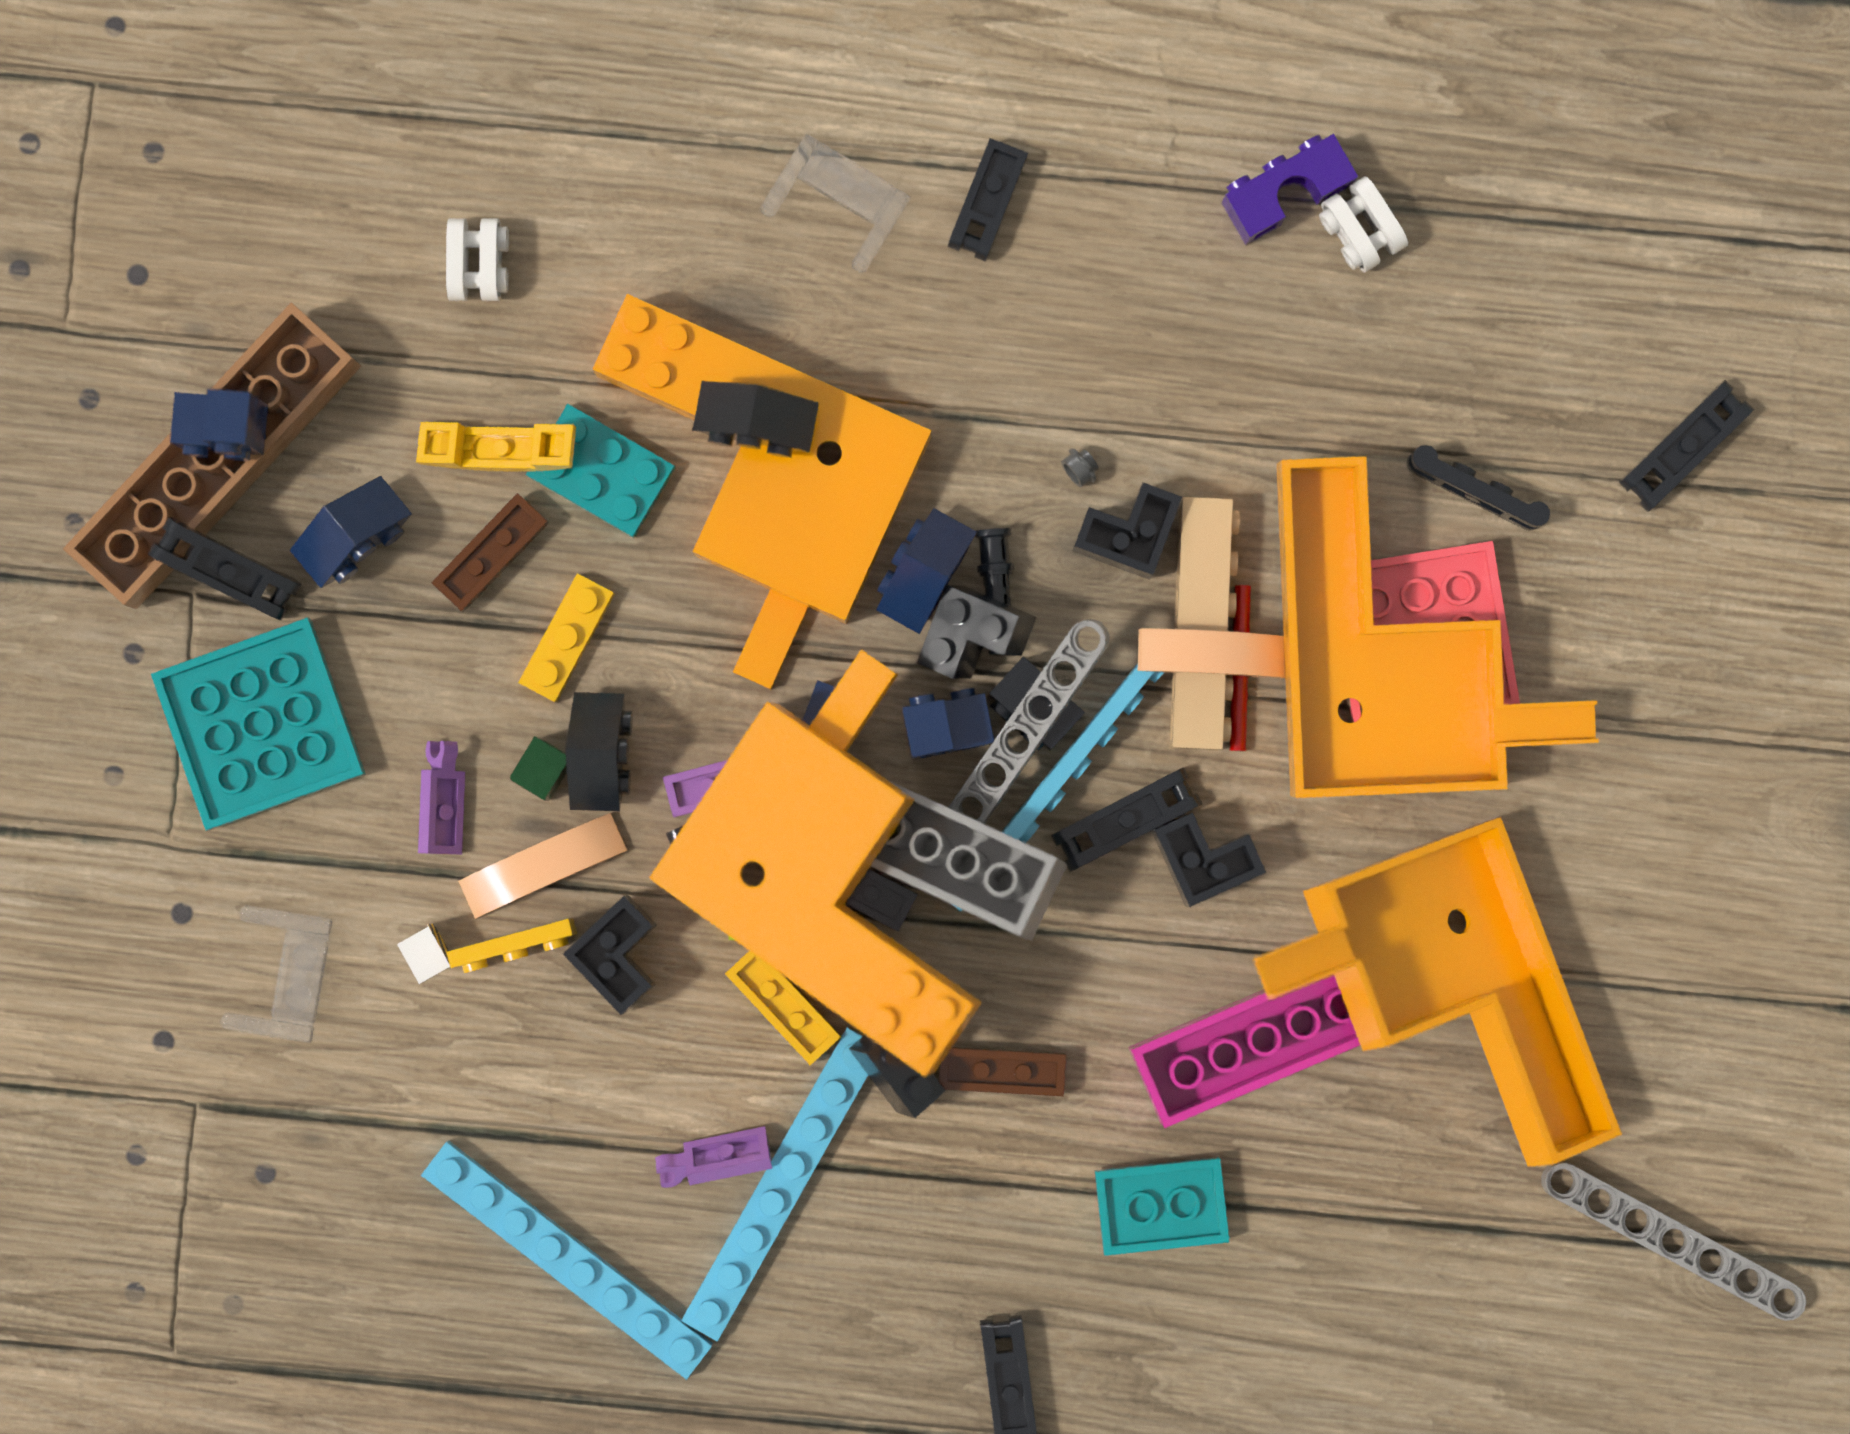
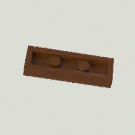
M517 493L431 583L464 613L538 536L549 522Z
M952 1047L940 1064L939 1082L945 1090L1064 1097L1066 1054Z

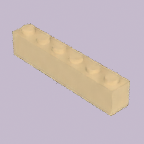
M1182 497L1179 504L1174 629L1228 632V618H1235L1236 593H1229L1230 576H1237L1238 552L1231 551V536L1238 535L1240 512L1239 510H1233V499ZM1187 672L1172 673L1169 749L1223 750V742H1230L1231 717H1224L1225 700H1232L1233 676Z

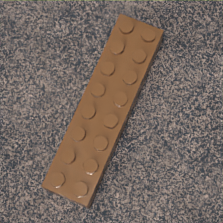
M291 302L211 388L214 390L250 392L268 405L264 455L251 454L250 461L224 458L225 454L215 453V451H209L206 458L186 456L182 454V448L170 443V432L66 544L63 550L123 605L138 609L174 570L148 554L153 543H159L164 535L165 530L163 526L168 517H173L206 535L361 368V365ZM180 540L174 552L184 557L191 544Z

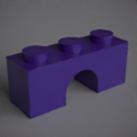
M1334 134L1323 140L1320 135H1316L1298 147L1300 153L1289 159H1286L1284 155L1278 156L1262 167L1264 173L1250 179L1248 175H1245L1226 187L1229 192L1225 194L1222 205L1245 245L1283 224L1286 216L1277 199V193L1281 188L1287 185L1302 186L1311 194L1316 205H1319L1331 196L1348 189L1349 185L1357 180L1358 175Z

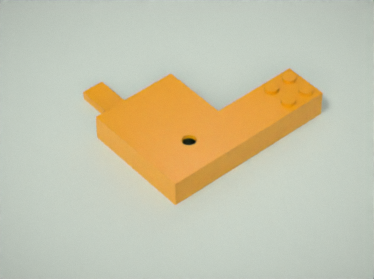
M627 294L592 369L598 378L692 420L695 419L702 381L759 384L819 403L810 453L792 451V457L785 458L767 454L768 446L762 444L761 449L740 446L692 551L696 557L770 590L733 673L771 690L808 608L847 624L929 444L931 430ZM825 442H834L842 450L841 459L834 465H824L817 457L818 448Z
M1366 456L1281 460L1276 463L1291 797L1312 798L1507 789L1506 747L1599 743V739L1596 738L1595 705H1597V701L1595 700L1504 704L1501 620L1373 626ZM1347 698L1357 700L1362 708L1361 717L1353 723L1344 722L1338 715L1339 704Z
M860 650L811 725H808L781 705L766 702L649 879L923 1076H928L935 1073L982 1002L844 905L915 801L913 797L847 752L899 675L871 657L866 651ZM752 861L760 863L765 871L763 882L756 887L747 885L742 878L744 866Z
M1501 817L1475 824L1304 890L1303 893L1318 933L1253 958L1268 999L1278 997L1334 974L1363 1051L1388 1047L1470 1013L1528 1167L1554 1165L1622 1135ZM1453 910L1460 911L1466 919V927L1461 934L1453 932L1448 925V916Z

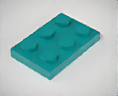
M567 403L556 424L576 426L572 468L527 472L526 476L635 538L676 467Z
M1219 1157L1094 1170L1104 1256L1230 1242L1221 1160Z

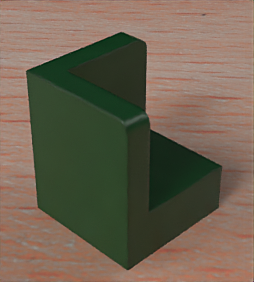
M534 736L510 775V780L542 800L550 801L567 773L566 754L540 737Z

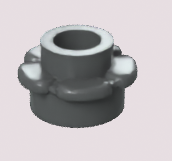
M1073 448L1070 449V455L1061 461L1070 479L1078 487H1083L1088 482H1096L1094 472L1099 467L1094 458L1085 449L1080 453Z

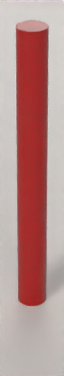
M1235 585L1236 614L1233 620V632L1250 633L1251 586ZM1232 675L1233 694L1230 714L1231 738L1229 751L1245 752L1248 676Z

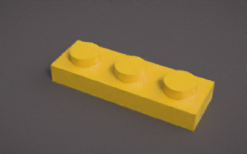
M577 573L518 683L557 703L615 593Z
M569 918L446 953L450 968L462 966L463 972L468 973L488 967L487 959L503 955L504 962L529 956L527 948L543 944L545 951L569 945L567 937L576 935L577 931L573 918Z
M748 951L725 973L810 1066L841 1037L786 976L751 951Z

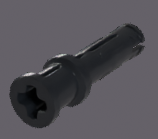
M1011 528L977 530L975 538L979 539L981 562L977 566V573H979L980 577H983L985 595L1011 606L1009 575L1013 574L1012 570H1014V563L1009 561L1008 536L1012 535ZM989 649L988 655H999V653Z

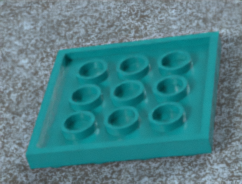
M307 617L151 674L205 831L219 828L366 775L311 618Z

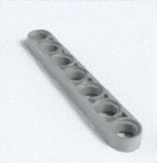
M1087 619L1071 628L948 807L949 809L964 815L962 811L963 800L968 796L975 797L981 802L983 812L978 819L973 820L984 825L986 824L1107 649L1110 635L1107 627L1102 622L1095 619ZM1083 627H1092L1099 633L1100 643L1093 651L1083 649L1078 642V634ZM1061 661H1067L1075 667L1076 678L1070 685L1059 683L1054 675L1055 667ZM1038 695L1047 697L1053 705V711L1046 719L1036 717L1031 710L1032 700ZM1020 729L1028 735L1029 746L1025 752H1016L1009 747L1008 736L1012 730ZM990 763L1001 765L1006 772V779L1000 786L991 785L985 778V769Z
M1560 1161L1554 1165H1547L1543 1170L1541 1176L1542 1187L1547 1194L1778 1319L1785 1321L1794 1320L1804 1312L1806 1297L1802 1289L1790 1281L1569 1163ZM1559 1169L1568 1170L1573 1177L1571 1188L1563 1193L1556 1192L1551 1186V1177ZM1596 1189H1603L1610 1197L1609 1206L1603 1212H1593L1588 1206L1589 1195ZM1633 1209H1641L1647 1217L1646 1226L1639 1232H1630L1625 1225L1626 1215ZM1670 1229H1678L1684 1236L1683 1246L1676 1252L1666 1251L1662 1244L1663 1235ZM1707 1249H1715L1721 1256L1720 1266L1713 1272H1705L1699 1263L1701 1254ZM1745 1269H1753L1758 1276L1757 1286L1750 1292H1742L1737 1286V1276ZM1782 1289H1790L1795 1295L1794 1306L1787 1312L1778 1311L1774 1305V1297Z

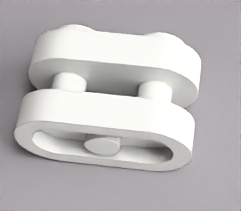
M1363 176L1349 185L1352 199L1345 202L1339 194H1335L1321 203L1323 212L1319 214V218L1330 235L1336 233L1344 245L1341 248V252L1348 265L1353 270L1359 267L1363 272H1367L1380 264L1377 250L1384 247L1391 255H1394L1408 246V240L1402 227L1375 185L1369 178ZM1357 214H1363L1374 231L1372 235L1367 236L1355 217Z
M466 218L448 219L446 232V289L449 301H466L468 288H480L482 301H500L501 293L508 292V269L501 268L502 252H508L509 233L508 227H501L499 218H482L480 231H468ZM469 248H480L479 272H469Z

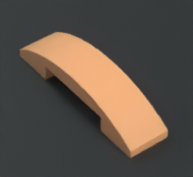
M1142 628L1139 629L1138 671L1224 674L1285 679L1284 636L1227 631Z
M609 813L494 863L459 880V883L475 919L513 903L517 899L584 869L591 868L628 850L612 814Z

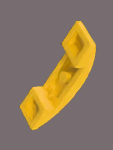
M420 422L416 463L445 468L504 472L551 471L572 468L576 426L534 424V428L465 427L460 423Z

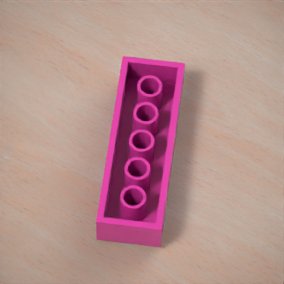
M1333 974L1271 999L1267 998L1265 990H1261L1131 1045L1128 1048L1160 1124L1167 1128L1358 1047L1360 1042Z

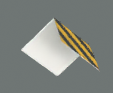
M434 923L427 924V928L397 944L419 984L450 967L446 953L449 950Z

